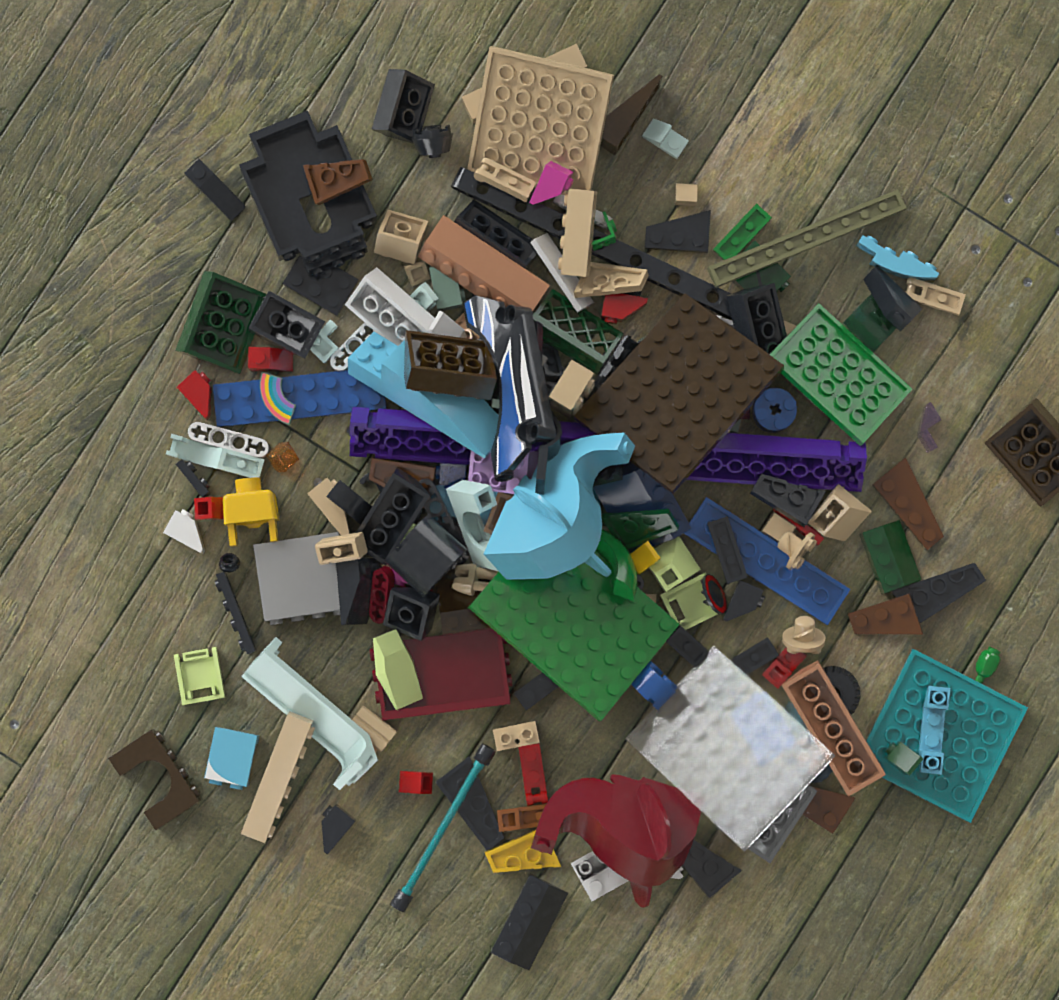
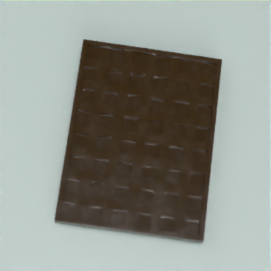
M684 293L574 415V419L594 435L625 433L635 445L629 461L674 494L784 370V365Z

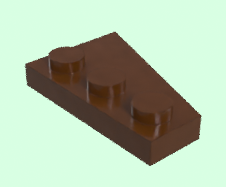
M910 593L848 613L854 634L923 635Z

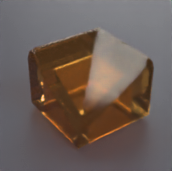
M280 442L266 455L277 472H286L299 460L289 442Z

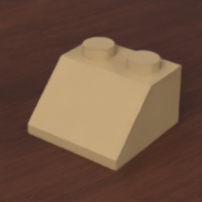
M387 210L377 234L374 253L380 254L383 257L397 259L404 263L415 264L428 221Z

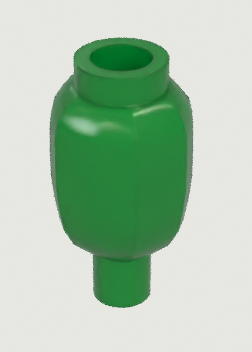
M989 646L987 650L982 651L976 663L977 676L975 681L983 684L985 678L991 677L995 673L1001 661L999 656L1001 652Z

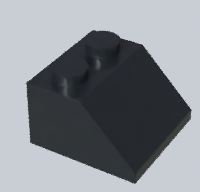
M412 587L392 588L383 625L422 641L432 630L440 594L429 591L422 597Z

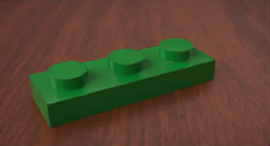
M756 203L718 243L713 251L722 260L738 255L772 217Z

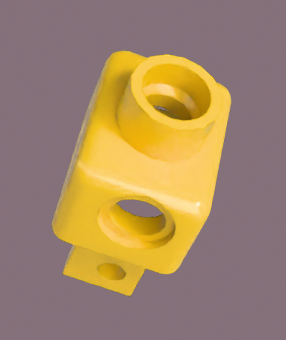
M259 477L235 480L236 493L226 494L223 497L224 525L228 527L230 546L238 547L236 526H246L251 529L260 528L264 523H269L270 541H279L277 521H280L276 495L271 490L261 489Z

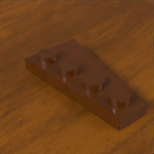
M906 457L872 484L926 551L944 537Z

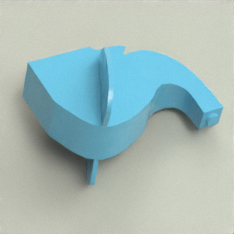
M611 433L584 437L561 445L558 454L553 459L547 461L544 494L535 493L537 467L532 479L525 475L518 486L513 489L514 496L506 501L484 551V556L506 580L551 578L571 570L584 562L603 576L608 577L612 573L611 570L594 554L601 537L602 519L599 503L594 498L592 488L596 476L602 469L611 465L629 463L635 448L633 442L625 433Z

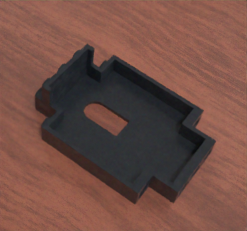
M307 110L250 133V141L257 158L239 164V167L279 261H290L296 257V254H299L308 275L319 276L326 272L325 269L330 267L338 268L343 266L347 260L352 258L353 260H358L364 257L368 251L361 228H371L377 222V215L364 185L323 203L331 220V227L322 234L312 230L299 201L312 195L303 165L338 163L340 161L352 160L338 126L336 125L317 133Z

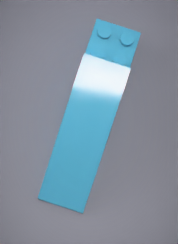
M373 332L348 357L349 375L484 459L491 453L499 415L484 399L480 400L473 397H457L450 394H435L427 391L406 389L404 380L405 340L397 346L378 333Z

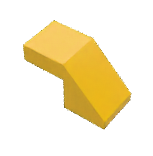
M649 541L630 554L638 575L661 559Z

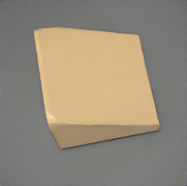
M417 257L415 264L402 263L411 286L431 279L425 262Z

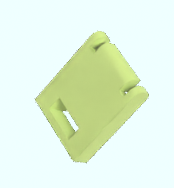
M706 572L660 595L669 615L678 622L669 602L677 600L685 616V619L678 623L685 630L717 615L710 606L703 603L706 597L701 593L703 588L700 580L703 579V576L707 575Z
M217 647L212 648V657H210L208 648L182 653L184 662H180L179 654L174 655L182 705L226 698ZM212 688V696L193 699V690Z

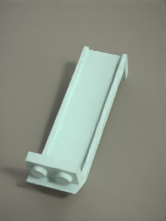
M275 637L256 657L241 677L286 715L291 711L314 720L312 727H315L312 737L332 753L342 765V772L333 785L339 790L345 784L350 786L378 761L369 734L277 656L280 653L277 649L282 642Z

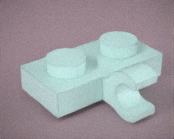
M329 320L320 330L310 349L324 364L339 349L328 338L338 327L332 320Z

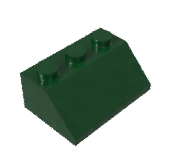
M900 520L859 534L881 594L922 580Z

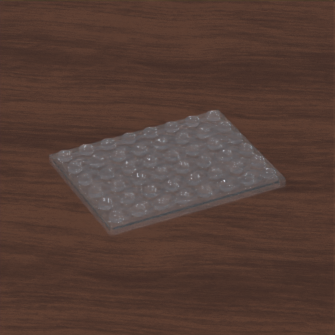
M713 646L709 650L710 654H708L704 661L697 668L693 667L676 685L678 687L675 690L676 693L659 710L654 708L625 739L745 852L827 766L835 755Z

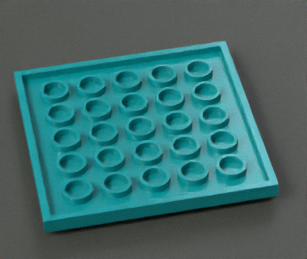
M912 649L866 741L886 774L882 778L971 823L1028 707ZM928 686L950 688L949 707L945 711L941 753H944L942 775L920 772L919 765L910 776L902 774L884 758L887 755L885 750L892 742L896 744L899 741L919 755L922 711Z

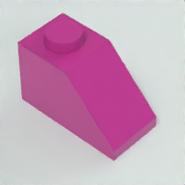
M552 161L547 163L529 203L536 204L561 195L566 190L569 191L574 181L571 178L573 171Z

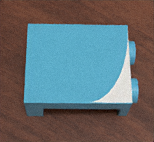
M215 727L204 778L210 779L209 783L215 785H222V782L231 783L230 788L243 790V786H249L248 781L259 735Z

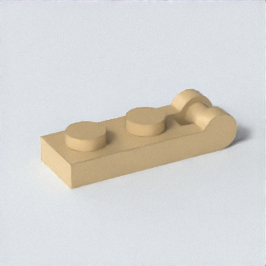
M483 158L480 163V169H477L474 173V178L477 181L486 182L524 202H527L537 183L489 158Z
M915 278L907 279L906 284L908 287L905 292L916 303L954 315H960L966 294ZM916 288L922 289L920 295L914 294Z

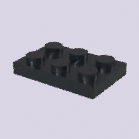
M299 255L282 284L338 317L359 279L340 268L334 267L325 269L326 272L319 276H309Z

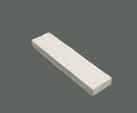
M548 233L530 242L577 313L591 306L594 303L591 297L575 298L574 290L579 282L577 276L561 275V270H558L559 257L563 255Z

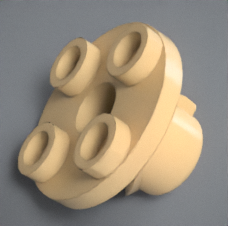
M790 531L783 534L778 542V548L789 555L790 559L786 568L792 570L793 568L799 569L805 561L803 556L807 551L811 552L817 543L813 533L807 534L803 540Z
M809 616L796 618L795 625L786 629L782 635L783 644L787 647V651L792 654L799 652L819 654L825 645L826 639L824 633L815 628V620Z

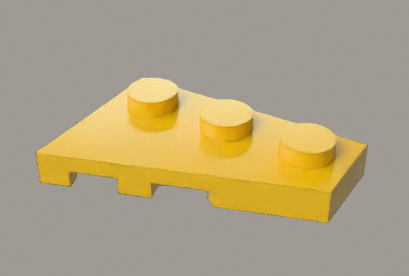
M536 830L485 851L493 873L561 867L554 849L552 855L531 849Z

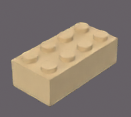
M571 360L549 396L550 407L571 419L572 415H575L581 409L583 397L587 399L591 394L595 382L593 379L594 373Z

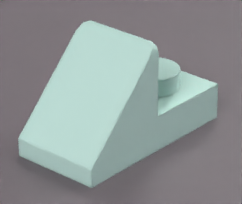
M653 118L642 137L675 159H678L689 140L672 130L670 124Z
M426 282L421 284L410 295L427 312L436 306V301L439 299Z

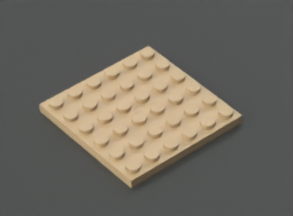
M490 46L467 169L475 173L477 169H480V163L483 158H489L537 182V186L545 165L552 161L573 171L571 178L574 181L570 189L591 191L614 75Z

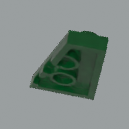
M669 509L604 513L601 518L610 533L626 549L679 529V524Z

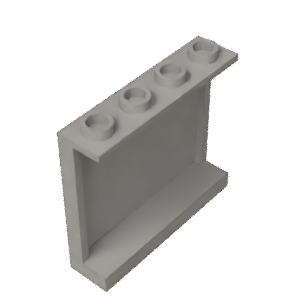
M339 532L253 545L264 621H270V625L282 624L283 619L291 618V622L304 620V616L312 615L313 619L325 617L327 612L340 615L336 563L330 562L329 564L320 565L315 549V544L320 542L321 539L340 536Z

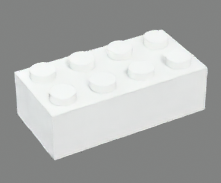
M377 267L364 276L345 304L376 333L397 346L405 340L406 330L428 333L429 327L435 319Z

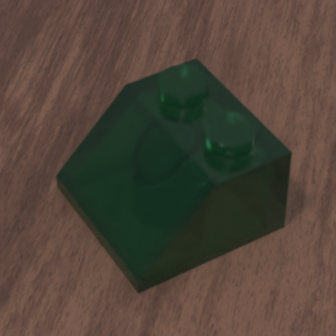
M872 294L843 322L848 330L854 333L872 352L897 329L885 318Z

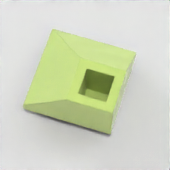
M679 536L655 548L661 559L649 567L664 592L669 591L701 570Z

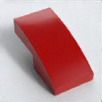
M785 647L762 675L778 689L807 657V654L802 652L792 654Z

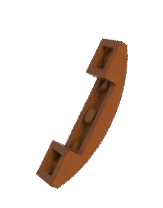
M546 804L497 810L499 832L537 827Z

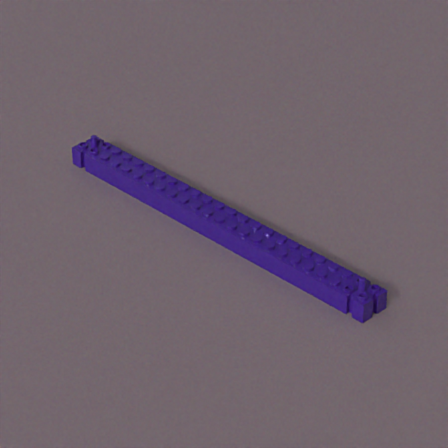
M352 407L350 419V456L367 457V453L375 454V458L470 465V449L409 411L378 409L377 413L370 412V408ZM559 421L562 429L561 445L594 435L578 422ZM727 433L686 480L755 484L759 476L764 474L786 480L787 483L798 486L801 484L812 489L834 490L839 484L847 491L862 492L863 472H865L867 462L866 443L864 442L863 445L859 446L856 442L849 441L847 446L840 444V441ZM535 442L530 451L539 452L540 445L547 443Z

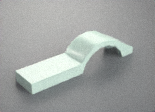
M171 434L170 438L173 441L170 451L167 450L166 455L185 461L190 460V462L248 478H260L264 459Z

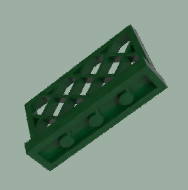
M552 289L533 314L534 322L539 321L543 324V341L593 373L598 374L624 333L605 323V321L586 309L578 312L579 317L570 318L568 311H577L567 297ZM553 297L560 301L561 306L552 307L550 299ZM563 311L565 319H556L554 312ZM549 312L551 320H546L540 314ZM581 322L583 330L574 331L572 323ZM586 322H593L596 324L597 329H588ZM567 324L569 331L565 332L558 325ZM604 333L614 335L616 337L615 340L606 341ZM590 334H599L601 341L592 342ZM585 335L587 343L581 342L576 336ZM603 346L605 355L603 356L595 351L594 347Z

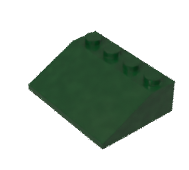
M204 271L175 351L240 374L255 335L248 331V328L267 294L215 272Z

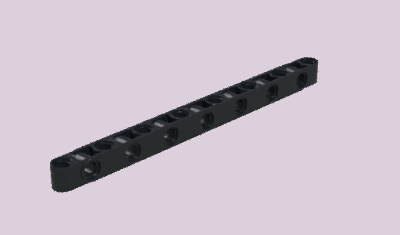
M463 167L459 168L451 184V188L540 231L548 233L561 240V236L565 235V228L558 231L553 227L555 222H562L564 214L540 203L531 204L529 203L530 198L527 202H524L486 182L477 181L474 178V172ZM484 185L489 190L486 194L482 195L477 192V188ZM523 203L527 209L520 213L515 210V206ZM594 229L593 240L608 236ZM617 239L615 243L595 251L592 248L591 255L616 266L646 269L649 275L647 281L681 297L685 293L706 309L732 320L727 295L731 293L719 287L715 288V285ZM638 257L642 264L634 267L631 265L630 259ZM669 276H678L680 282L677 285L671 284L668 281ZM709 293L716 294L718 301L715 303L709 302L707 295Z

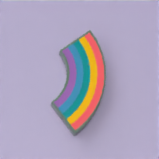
M262 372L260 377V393L266 408L276 419L290 426L296 405L285 398L282 391L283 379Z

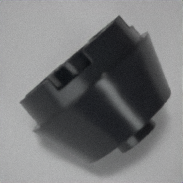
M441 125L424 126L423 131L418 132V128L412 130L413 138L411 139L419 155L437 158L441 157V154L450 151L453 138L450 125H446L445 129H441Z

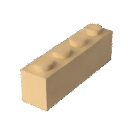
M569 189V192L565 193L564 205L567 206V213L563 215L562 219L565 235L561 236L560 240L563 256L559 257L558 270H561V275L589 277L591 243L593 242L597 191Z

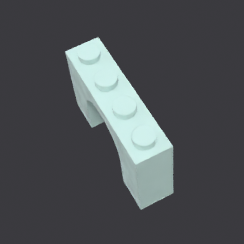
M461 480L447 488L446 491L472 562L478 567L498 571L484 556V551L491 538V534L484 532L485 526L480 516L481 513L497 505L491 485Z

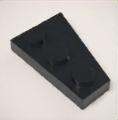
M764 474L759 476L750 492L751 495L802 527L808 524L825 493L823 490L809 489L805 485L800 484L798 486L787 483L786 480Z
M695 840L682 865L708 898H711L742 871Z

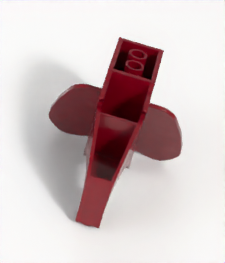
M614 774L610 776L612 783L597 778H581L562 786L553 794L544 807L531 849L552 855L559 834L572 832L579 835L590 845L599 860L614 872L630 881L636 903L642 908L648 907L652 886L661 885L669 880L684 864L696 836L705 796L645 777L641 780H635Z

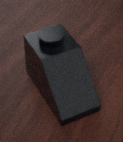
M739 580L722 621L727 622L756 610V607L761 608L765 598L762 595L764 590Z
M338 804L334 807L329 805L322 814L325 817L321 821L323 847L327 855L356 822Z

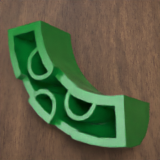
M602 529L600 541L595 551L610 562L614 569L615 585L613 594L633 601L637 589V574L634 561L626 547L617 538Z

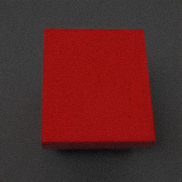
M222 497L194 498L195 520L224 519Z
M400 771L399 792L432 794L433 772Z

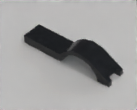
M553 412L552 417L556 436L554 440L539 447L535 493L544 494L547 461L553 459L561 447V424Z

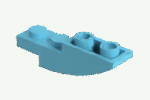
M863 235L856 245L873 256L870 265L874 267L878 265L888 274L905 279L915 278L921 281L935 280L939 275L935 266L927 262L925 264L922 263L913 252L908 251L906 253L903 251L897 257L894 250L888 247H881L877 244L878 241L869 235L867 237Z

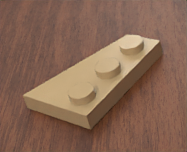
M591 262L589 277L581 276L574 290L575 298L642 291L649 276L646 269Z

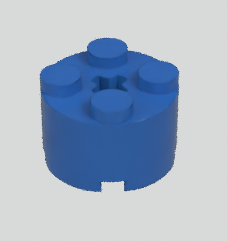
M780 388L765 390L752 407V414L756 425L768 433L781 432L788 428L794 421L797 413L795 399L790 393ZM774 406L778 407V408H777V411H778L779 413H776L775 415H772V414H771L772 410L769 409V407H770V408H773Z
M650 660L631 685L647 701H650L653 704L652 706L659 710L676 693L675 690L678 687L666 675L662 677L663 671Z

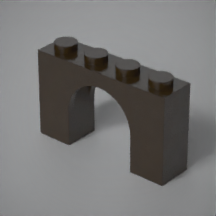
M151 729L108 759L119 776H124L146 761H156L166 767L171 776L170 791L163 800L144 812L153 828L158 830L200 802L199 796L201 793L195 784L191 786L187 780L189 775L183 766L179 768L176 763L178 758L171 748L168 750L164 745L166 740L162 733Z

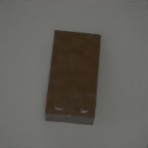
M658 74L606 116L600 145L602 148L613 155L617 154L660 88L663 76Z

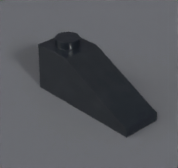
M200 159L184 172L187 179L231 222L246 208L239 198Z
M878 265L863 279L885 318L900 332L923 309Z

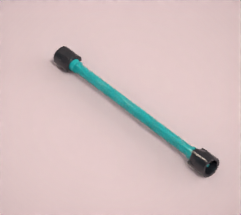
M481 743L473 757L475 759L474 768H472L469 773L470 775L465 780L466 782L462 785L463 787H461L458 792L459 794L454 799L455 801H453L448 813H446L445 818L442 820L443 823L438 827L436 835L432 838V842H430L424 852L425 854L421 857V861L417 864L418 866H416L413 871L414 873H412L411 878L406 883L407 885L403 886L402 890L398 889L390 905L395 909L405 913L413 899L411 894L416 885L415 883H417L426 864H428L429 859L436 850L438 842L442 839L446 832L445 830H447L450 825L449 823L453 820L452 818H454L457 813L456 811L461 806L460 804L464 801L463 799L468 794L467 792L472 787L471 785L476 780L478 773H480L481 769L483 770L485 765L488 766L497 752L488 745Z

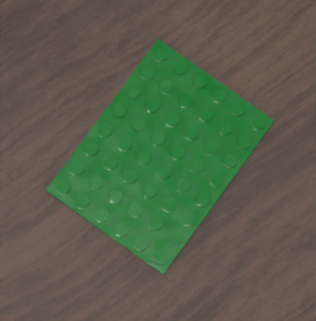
M597 551L594 554L612 572L608 577L603 576L585 562L571 570L544 579L506 580L498 571L468 608L599 722L602 721L679 626L676 620L638 587L633 601L613 594L615 585L614 569Z

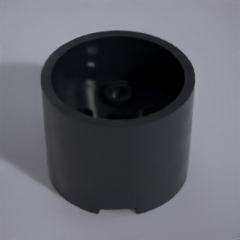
M428 515L414 527L399 544L398 548L394 549L385 563L424 597L455 565L467 549L434 518Z

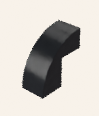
M341 480L336 483L326 496L360 525L372 508L367 501Z

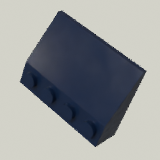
M631 462L623 466V480L593 487L607 513L669 509L679 524V529L649 541L652 547L673 540L691 529L674 495ZM643 544L629 548L628 551L631 554Z

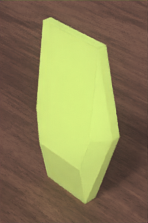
M395 629L373 638L376 676L394 708L398 710L423 699L414 660L397 630Z

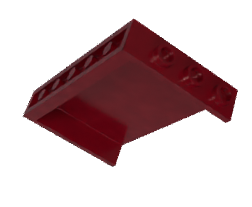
M493 629L446 636L424 637L422 641L417 639L403 640L414 660L423 699L398 710L394 708L379 682L376 670H372L373 682H378L379 691H375L376 704L381 706L382 720L511 704L509 687L513 686L511 674L506 672V666L510 665L508 652L504 653L503 644H507V641ZM374 645L373 648H370L371 661H375Z

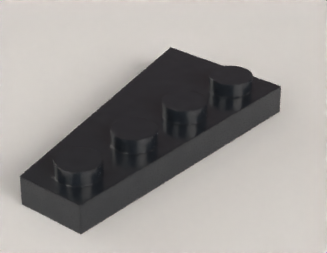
M972 563L890 592L894 598L910 593L919 622L922 623L985 582L986 579L977 565Z
M470 756L435 782L451 804L455 801L454 799L459 794L458 792L463 787L462 785L466 782L465 780L470 775L469 773L472 768H474ZM477 775L457 812L488 851L504 839V835L502 832H499L498 821Z

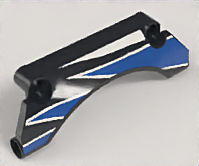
M475 295L463 303L467 328L473 330L484 341L492 355L497 372L499 416L491 449V461L495 481L505 482L514 478L513 471L530 452L535 442L549 443L555 439L556 429L553 422L532 309L517 305H508L505 308V304L502 301Z

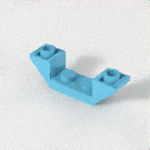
M928 686L922 711L919 756L923 758L919 768L922 773L942 775L944 753H941L945 711L949 707L950 688Z

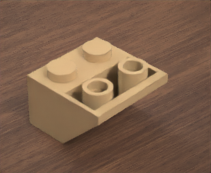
M838 484L814 511L808 524L825 537L846 541L872 511Z

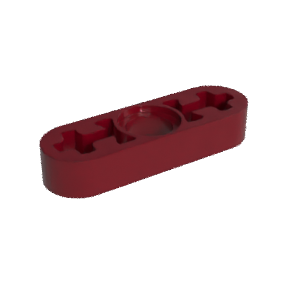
M382 566L373 573L369 615L372 621L377 624L384 622L390 590L394 588L395 574L388 566ZM379 590L384 593L385 600L380 597Z

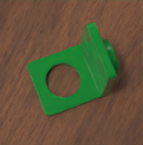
M605 211L602 212L603 219L610 235L593 241L591 244L594 251L616 242L614 232L617 229L613 219H608Z

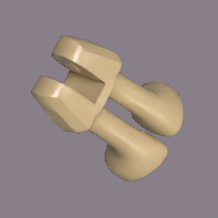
M476 564L456 565L455 575L457 577L453 581L452 588L458 592L473 596L475 591H482L489 583L478 581V579L492 580L498 571L480 568Z

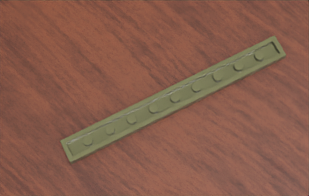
M897 189L711 265L707 270L715 288L903 212L906 210V206Z

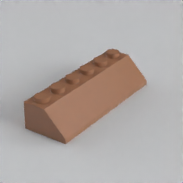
M444 215L425 241L418 255L420 259L474 295L502 301L505 304V308L508 305L529 307L534 314L550 287L549 284Z
M818 660L801 669L782 684V687L848 797L886 775Z

